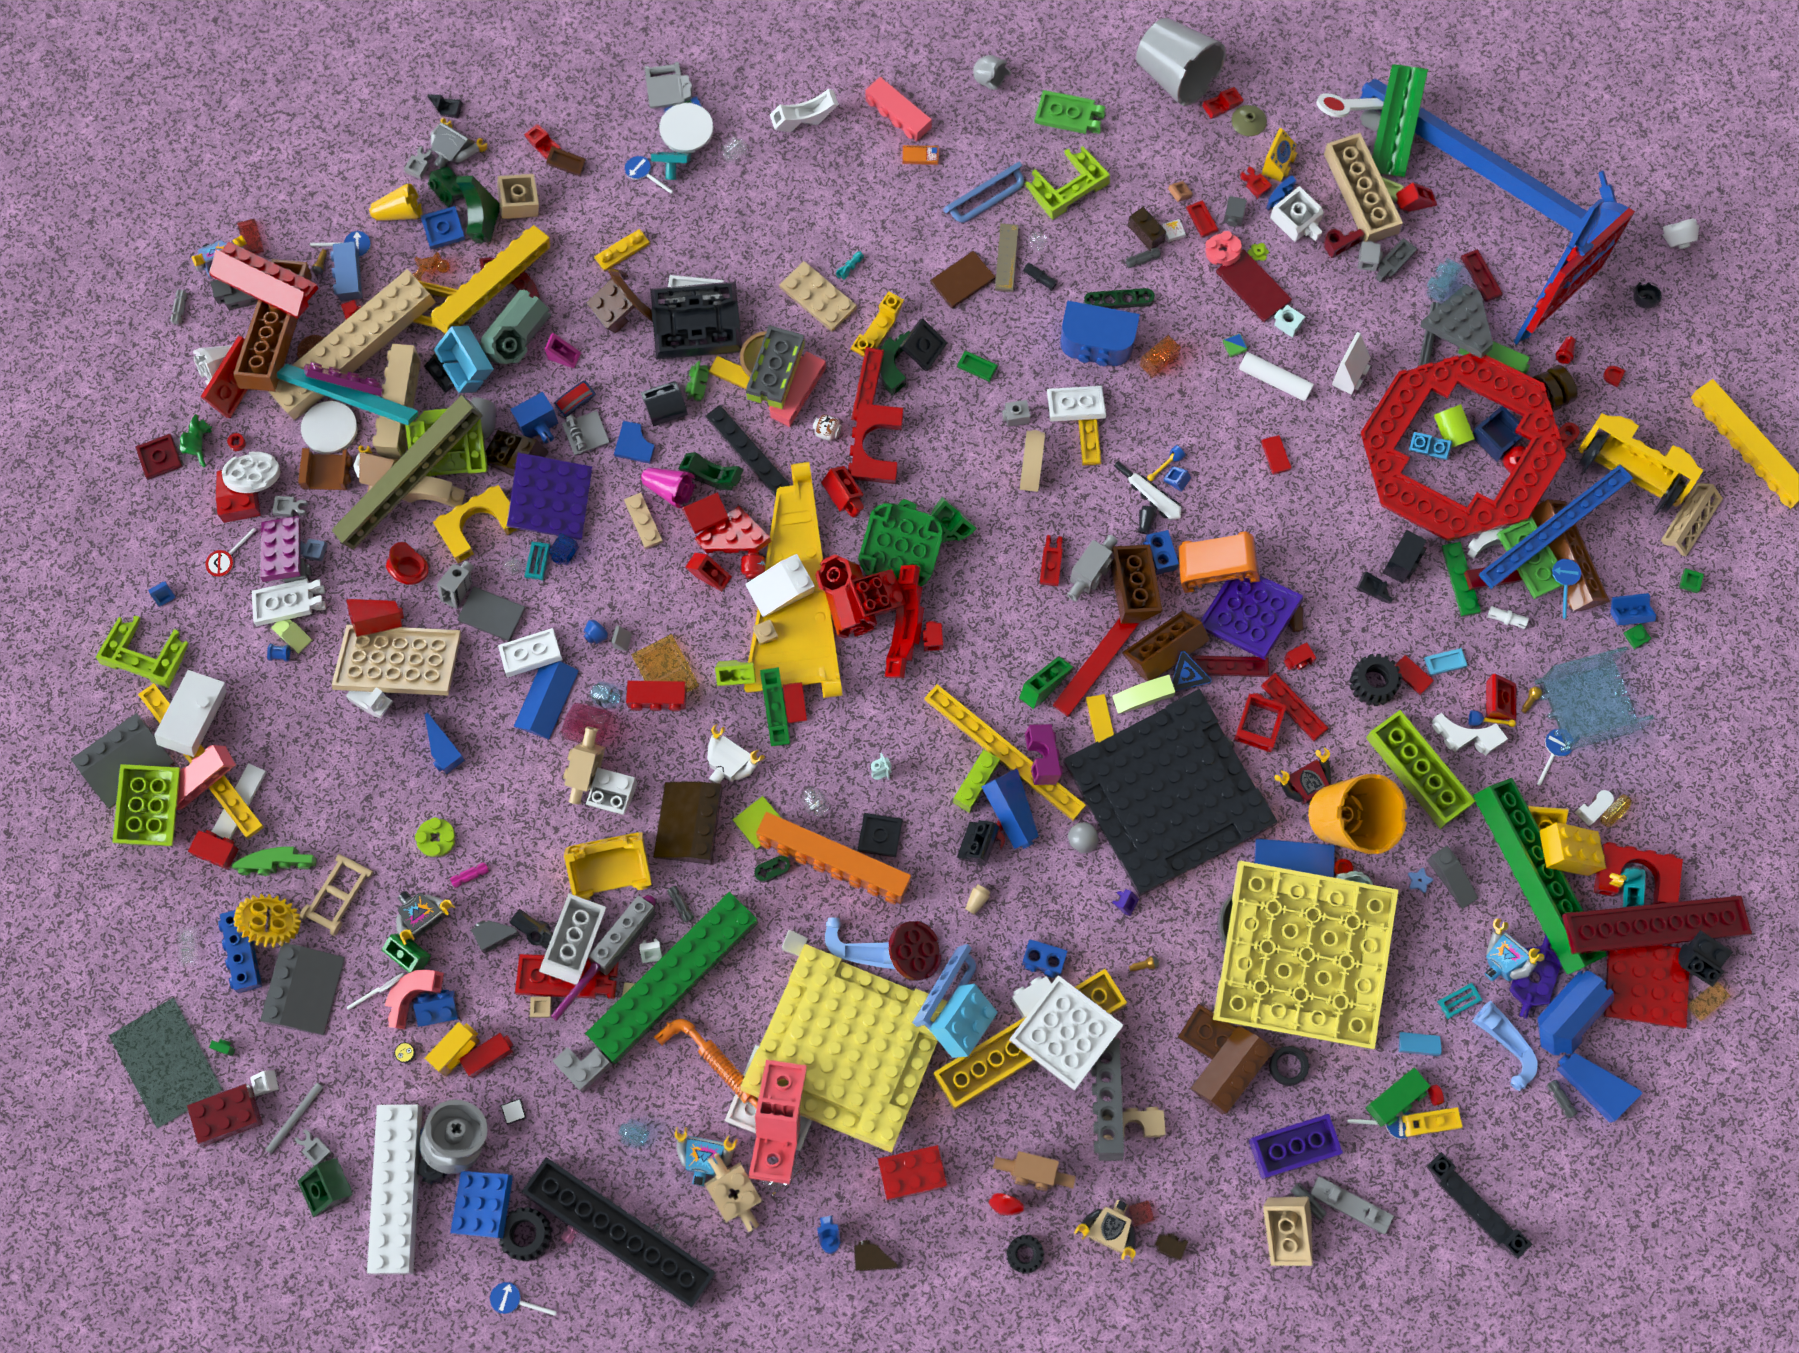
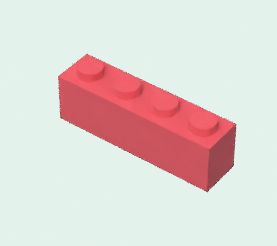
M881 77L865 90L866 102L871 107L875 106L883 117H888L896 128L900 127L908 138L918 141L932 128V119Z
M807 351L804 356H801L783 409L769 406L771 418L788 427L792 425L826 369L825 360Z
M211 745L207 747L201 756L194 758L190 765L180 770L177 799L178 810L186 807L236 766L226 746Z

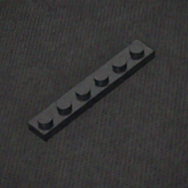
M718 405L705 415L706 419L775 497L779 487L790 486V483L721 405Z

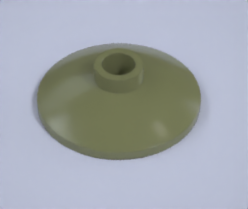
M1244 105L1234 111L1231 122L1233 128L1239 134L1251 137L1263 132L1267 124V118L1260 108L1253 105Z

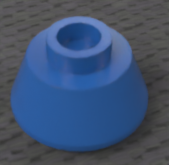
M589 620L583 631L585 633L583 637L590 644L593 642L598 644L607 640L608 632L596 620Z

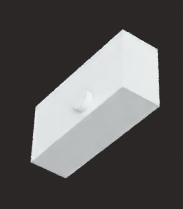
M188 670L154 734L157 745L194 757L226 695L225 682Z
M568 894L539 972L576 985L579 982L606 907Z

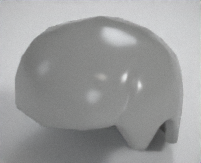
M1077 823L1069 830V843L1079 853H1091L1097 848L1099 843L1096 829L1089 823Z

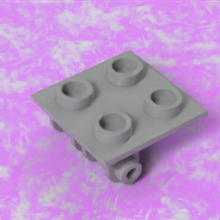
M597 411L578 418L570 415L566 418V422L562 423L575 456L610 443Z

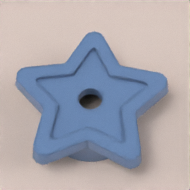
M1421 868L1417 873H1408L1411 879L1409 889H1419L1426 893L1427 885L1433 882V879L1426 876L1424 868Z

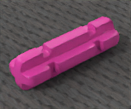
M483 862L478 864L476 868L472 867L461 872L459 876L451 877L450 881L456 888L461 886L463 882L467 883L478 878L480 874L488 873L489 870Z

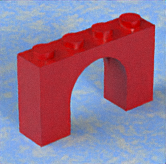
M859 403L858 409L854 411V420H857V424L852 429V438H855V442L850 447V456H853V460L848 465V472L854 480L896 484L898 463L875 460L869 457L863 449V442L865 437L876 429L902 430L903 408Z
M1606 842L1602 845L1606 868L1596 873L1593 893L1614 897L1619 893V887L1609 884L1613 880L1610 878V874L1621 875V870L1625 864L1639 863L1647 867L1654 877L1653 904L1679 901L1683 859L1676 858L1677 856L1674 854L1660 855L1653 850L1640 851L1633 846L1619 847L1618 844L1613 842Z

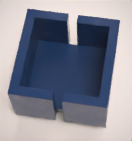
M1503 406L1498 408L1473 431L1474 440L1496 462L1503 458L1509 449L1522 442L1525 437L1515 433V429L1520 422Z

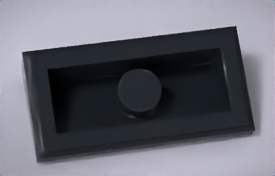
M434 353L424 367L442 390L447 392L454 387V384L443 367L444 363H441L436 353Z

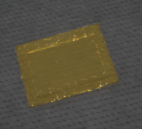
M672 634L631 654L644 681H685L687 692L699 687Z

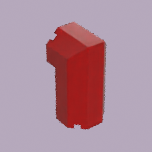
M836 554L823 559L820 563L821 568L817 570L815 576L819 589L825 591L837 635L842 638H850L849 634L854 633V637L872 631L874 626L877 625L875 616L863 617L849 583L851 580L863 577L860 565Z

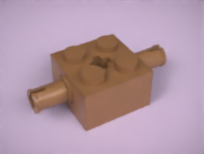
M1018 1151L1014 1161L995 1156L993 1169L1010 1172V1175H1012L1011 1179L1015 1180V1184L1020 1186L1032 1184L1035 1185L1037 1190L1047 1191L1057 1184L1073 1189L1076 1179L1075 1175L1058 1172L1059 1161L1021 1151Z

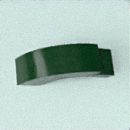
M909 330L905 334H900L895 341L889 337L881 347V350H884V356L879 377L884 388L892 396L906 386V377L895 366V360L904 351L900 346L909 335Z
M696 452L686 453L678 468L680 471L692 473L696 481L726 491H732L733 486L740 482L744 471L739 466L723 467L716 465Z

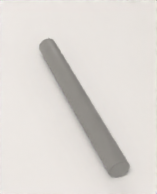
M319 1083L314 1085L267 1146L266 1151L270 1154L275 1151L322 1090L323 1086Z

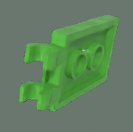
M1043 90L1034 123L1086 134L1088 129L1093 133L1100 134L1101 121L1093 120L1095 116L1104 119L1105 106L1095 105V100Z

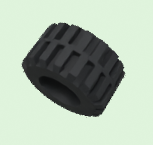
M1370 654L1367 658L1363 657L1356 664L1351 673L1352 676L1349 683H1352L1350 689L1354 690L1353 695L1360 697L1358 701L1362 703L1365 700L1367 701L1366 705L1370 706L1371 703H1374V706H1378L1380 703L1382 705L1386 704L1387 701L1394 697L1402 682L1400 681L1402 673H1398L1400 668L1399 666H1394L1396 663L1394 660L1389 661V657L1386 655L1383 658L1381 654H1377L1375 657L1373 654ZM1377 672L1381 674L1385 679L1386 686L1382 688L1371 686L1366 680V673Z
M520 1207L515 1211L511 1210L509 1212V1215L506 1217L503 1239H500L498 1243L502 1246L503 1252L509 1257L528 1262L529 1260L538 1259V1256H543L545 1254L544 1251L549 1249V1242L553 1238L551 1236L553 1230L550 1227V1221L543 1213L530 1207ZM523 1222H530L536 1228V1238L529 1246L521 1247L514 1240L515 1229Z

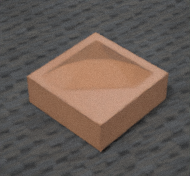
M1184 181L1170 184L1168 190L1177 202L1189 199L1193 195Z

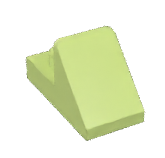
M290 619L278 621L271 627L298 654L312 641Z

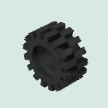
M1031 1235L1018 1236L1008 1246L1007 1260L1015 1271L1022 1274L1032 1273L1041 1266L1044 1260L1043 1246L1037 1238ZM1028 1246L1032 1249L1033 1259L1030 1262L1024 1263L1019 1260L1017 1252L1020 1247Z

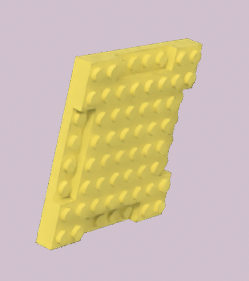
M1239 861L1213 1020L1375 1049L1398 890Z
M804 944L772 1020L742 1081L741 1091L759 1098L766 1060L807 1065L800 1103V1115L892 1153L938 1042L925 1025L916 1027L912 1023L929 994L916 988L913 991L841 961L842 958ZM943 999L940 1001L930 1018L933 1023L948 1001ZM781 1079L777 1084L780 1087H785L789 1082Z

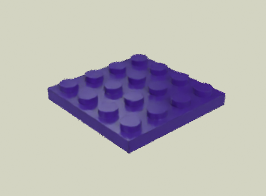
M518 453L506 527L581 540L592 466Z
M1260 576V581L1252 583L1250 578L1245 577L1244 581H1240L1239 578L1226 580L1202 617L1201 622L1206 632L1265 660L1304 598L1303 595Z

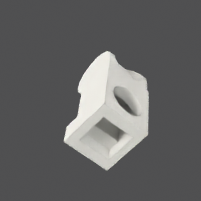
M1602 790L1594 796L1592 803L1588 807L1583 804L1575 814L1590 826L1612 805L1614 801L1613 795L1607 790Z

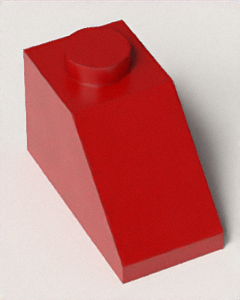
M1411 183L1395 193L1399 208L1408 212L1437 206L1432 189L1416 183Z
M695 552L685 567L696 578L721 592L732 577L707 554Z

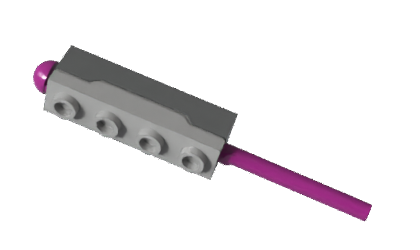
M646 895L643 898L637 896L588 956L591 963L590 969L551 1015L554 1020L557 1021L598 970L606 976L610 973L656 916L654 909L656 900L653 896Z

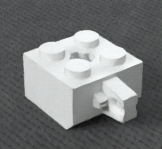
M1300 186L1273 207L1270 218L1294 242L1304 234L1306 236L1309 235L1315 241L1321 237L1322 231L1318 227V223L1324 214L1322 207Z

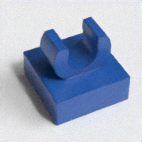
M166 581L148 590L159 607L176 598Z

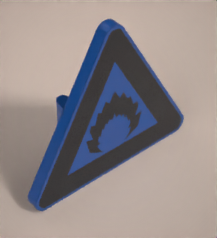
M1181 651L1172 680L1174 690L1177 691L1210 683L1211 678L1185 651Z

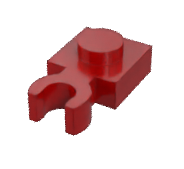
M1250 166L1247 169L1250 175H1246L1243 171L1240 174V178L1248 182L1246 187L1257 199L1272 188V184L1261 173L1256 176L1254 169Z

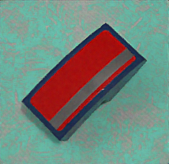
M584 380L568 390L554 404L564 417H568L578 407L584 406L597 394L587 381Z

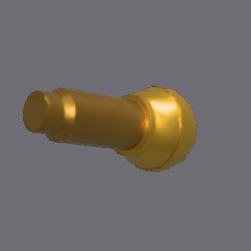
M1534 686L1529 689V697L1523 704L1521 712L1526 714L1535 700L1541 698L1542 690L1539 687Z

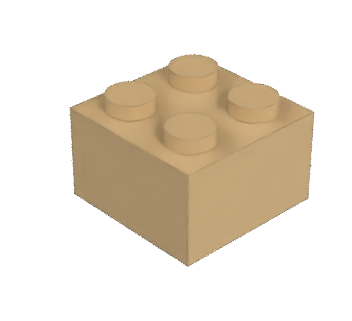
M534 174L498 176L497 192L502 219L538 217L539 201Z

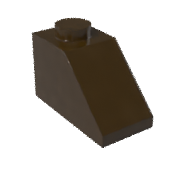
M871 1240L858 1241V1245H854L856 1272L897 1269V1263L876 1244H871Z

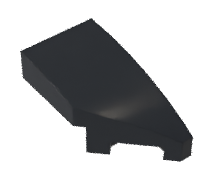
M428 94L427 97L441 116L459 119L463 105L460 99H444L442 95Z
M1367 571L1362 574L1356 587L1357 590L1388 604L1393 601L1392 597L1389 596L1386 581L1383 582Z

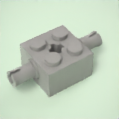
M1108 535L1102 545L1092 540L1073 567L1070 582L1074 585L1067 593L1071 600L1077 601L1083 591L1090 593L1092 589L1096 590L1101 582L1102 574L1106 576L1109 572L1110 564L1113 561L1111 559L1112 548L1118 543L1114 536Z

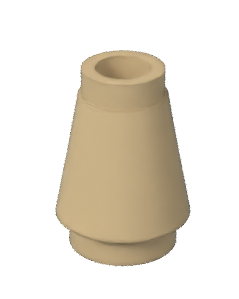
M977 884L972 889L965 909L975 915L990 898L989 894L991 892Z

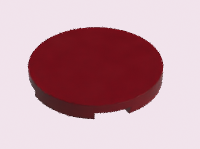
M920 921L904 922L893 930L889 939V955L893 966L903 977L912 981H920L931 977L938 970L942 955L940 954L937 942L939 939L935 932L928 925Z

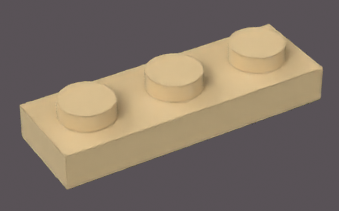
M642 493L624 499L645 550L663 543Z

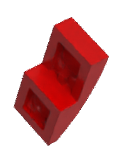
M1232 87L1221 91L1217 97L1204 101L1202 107L1210 119H1213L1240 105L1244 100L1237 89Z
M538 124L524 134L530 144L546 160L552 146L561 149Z

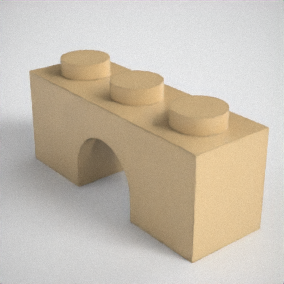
M1147 1107L1146 1111H1138V1108H1127L1126 1112H1123L1124 1137V1128L1129 1122H1136L1142 1127L1143 1138L1164 1137L1166 1135L1164 1110H1158V1107ZM1104 1116L1103 1119L1109 1121L1112 1120V1117ZM1111 1135L1103 1136L1106 1140L1113 1139Z

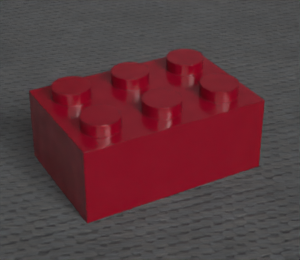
M248 1084L237 1086L187 1105L197 1143L204 1147L263 1125L252 1086Z

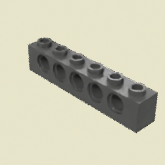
M1114 1038L1091 1068V1075L1095 1077V1083H1092V1096H1096V1102H1093V1115H1097V1121H1093V1134H1097V1141H1094V1153H1098V1161H1123L1124 1158L1120 1038ZM1108 1059L1110 1062L1103 1063L1101 1060ZM1102 1078H1109L1111 1081L1104 1082ZM1110 1097L1112 1100L1104 1101L1102 1098ZM1110 1116L1112 1120L1107 1121L1103 1117ZM1111 1135L1113 1139L1106 1140L1103 1136Z

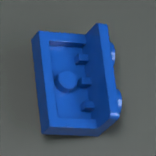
M1649 593L1612 598L1610 613L1617 625L1625 626L1656 621V614L1650 606L1651 596Z
M445 989L441 990V993L432 995L424 993L418 995L414 1000L413 1007L418 1027L458 1019L454 990L449 991Z

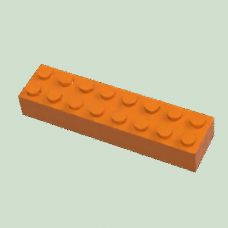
M769 812L765 813L756 832L760 846L766 849L774 848L778 850V854L785 857L790 855L796 858L795 861L802 865L808 863L818 872L824 873L826 871L836 880L842 881L844 879L849 881V885L854 888H865L867 893L872 896L878 897V895L885 897V901L896 905V903L901 904L910 885V874Z

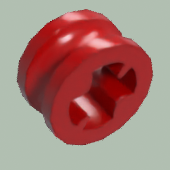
M233 433L227 439V443L233 451H241L246 445L245 439L239 433ZM235 439L238 441V439H239L240 444H239V445H236V444H235V446H234L233 441H234Z

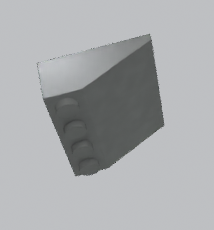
M137 713L71 758V761L108 809L117 802L120 764L169 767L174 763L164 747L157 745L154 733Z
M283 943L279 950L260 1021L268 1025L324 1035L345 957Z

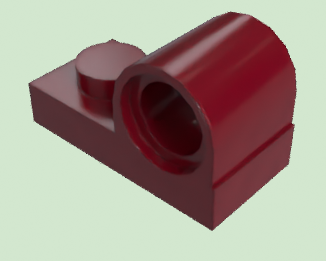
M1360 228L1355 232L1350 231L1344 236L1340 230L1332 229L1326 235L1324 248L1329 256L1334 258L1362 242L1364 232Z

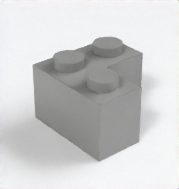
M567 1047L553 1060L558 1068L582 1093L612 1066L597 1048L580 1061Z

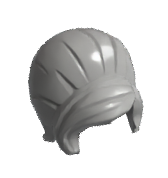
M987 55L975 63L973 75L977 83L987 86L991 90H996L1002 84L1005 76L1011 75V71L1005 67L1007 65L1006 60L994 55Z

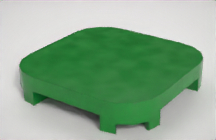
M895 503L878 505L869 516L862 547L858 554L861 568L867 575L892 569L896 580H898L901 566L917 565L920 567L918 586H923L930 580L935 568L944 534L942 523L937 517L929 513Z

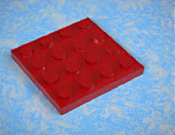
M1656 945L1608 951L1606 989L1609 990L1611 988L1614 992V1001L1604 1011V1017L1681 1029L1687 1028L1689 972L1679 964L1678 956L1681 948Z

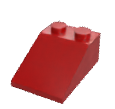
M222 470L217 471L216 505L218 516L223 523L261 516L258 492L240 493L229 489L223 481Z

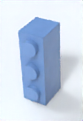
M356 243L333 244L331 260L335 268H332L333 278L336 279V284L333 285L334 294L338 295L340 301L362 299L359 249Z

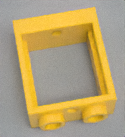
M458 1022L425 1059L438 1072L447 1077L460 1063L459 1058L469 1053L480 1042L476 1037L478 1033L467 1023L463 1026Z

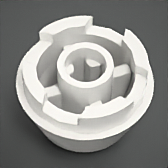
M1696 219L1684 220L1673 225L1670 224L1663 227L1664 234L1662 236L1670 248L1678 246L1679 249L1690 247V243L1698 241L1699 225H1697Z

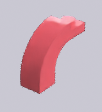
M417 970L400 978L390 990L385 1006L392 1007L388 1017L389 1027L405 1029L411 1001L422 992L441 993L444 973L432 970Z

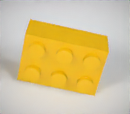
M1557 822L1539 831L1546 868L1590 876L1606 868L1598 831Z

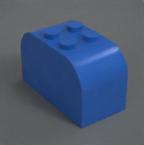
M1067 300L1060 337L1061 349L1067 356L1078 359L1083 363L1095 362L1099 366L1122 365L1132 355L1140 314Z

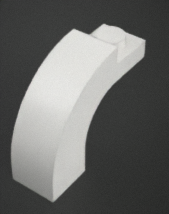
M377 687L373 692L349 691L346 695L350 702L377 718H381L392 704V700L387 698L383 691Z

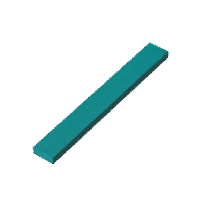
M286 364L277 372V378L405 425H409L418 417V411L367 392L307 377L303 369Z

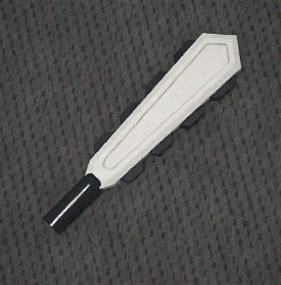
M1120 461L1114 464V467L1128 478L1131 488L1139 491L1140 496L1144 500L1150 501L1149 505L1160 511L1159 514L1164 519L1176 520L1181 518V507L1176 500L1168 498V494L1163 490L1159 491L1154 483L1147 482L1145 476L1131 472Z

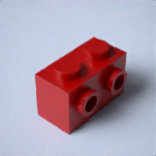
M198 830L188 852L197 858L229 870L239 849L231 839L224 837L221 840L217 838V834L206 830L205 833Z

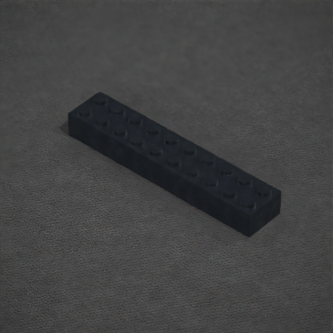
M545 1157L521 1191L526 1198L692 1311L716 1277L715 1271L547 1157Z

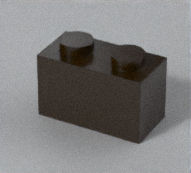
M1144 206L1129 216L1128 227L1150 251L1165 241L1167 231Z

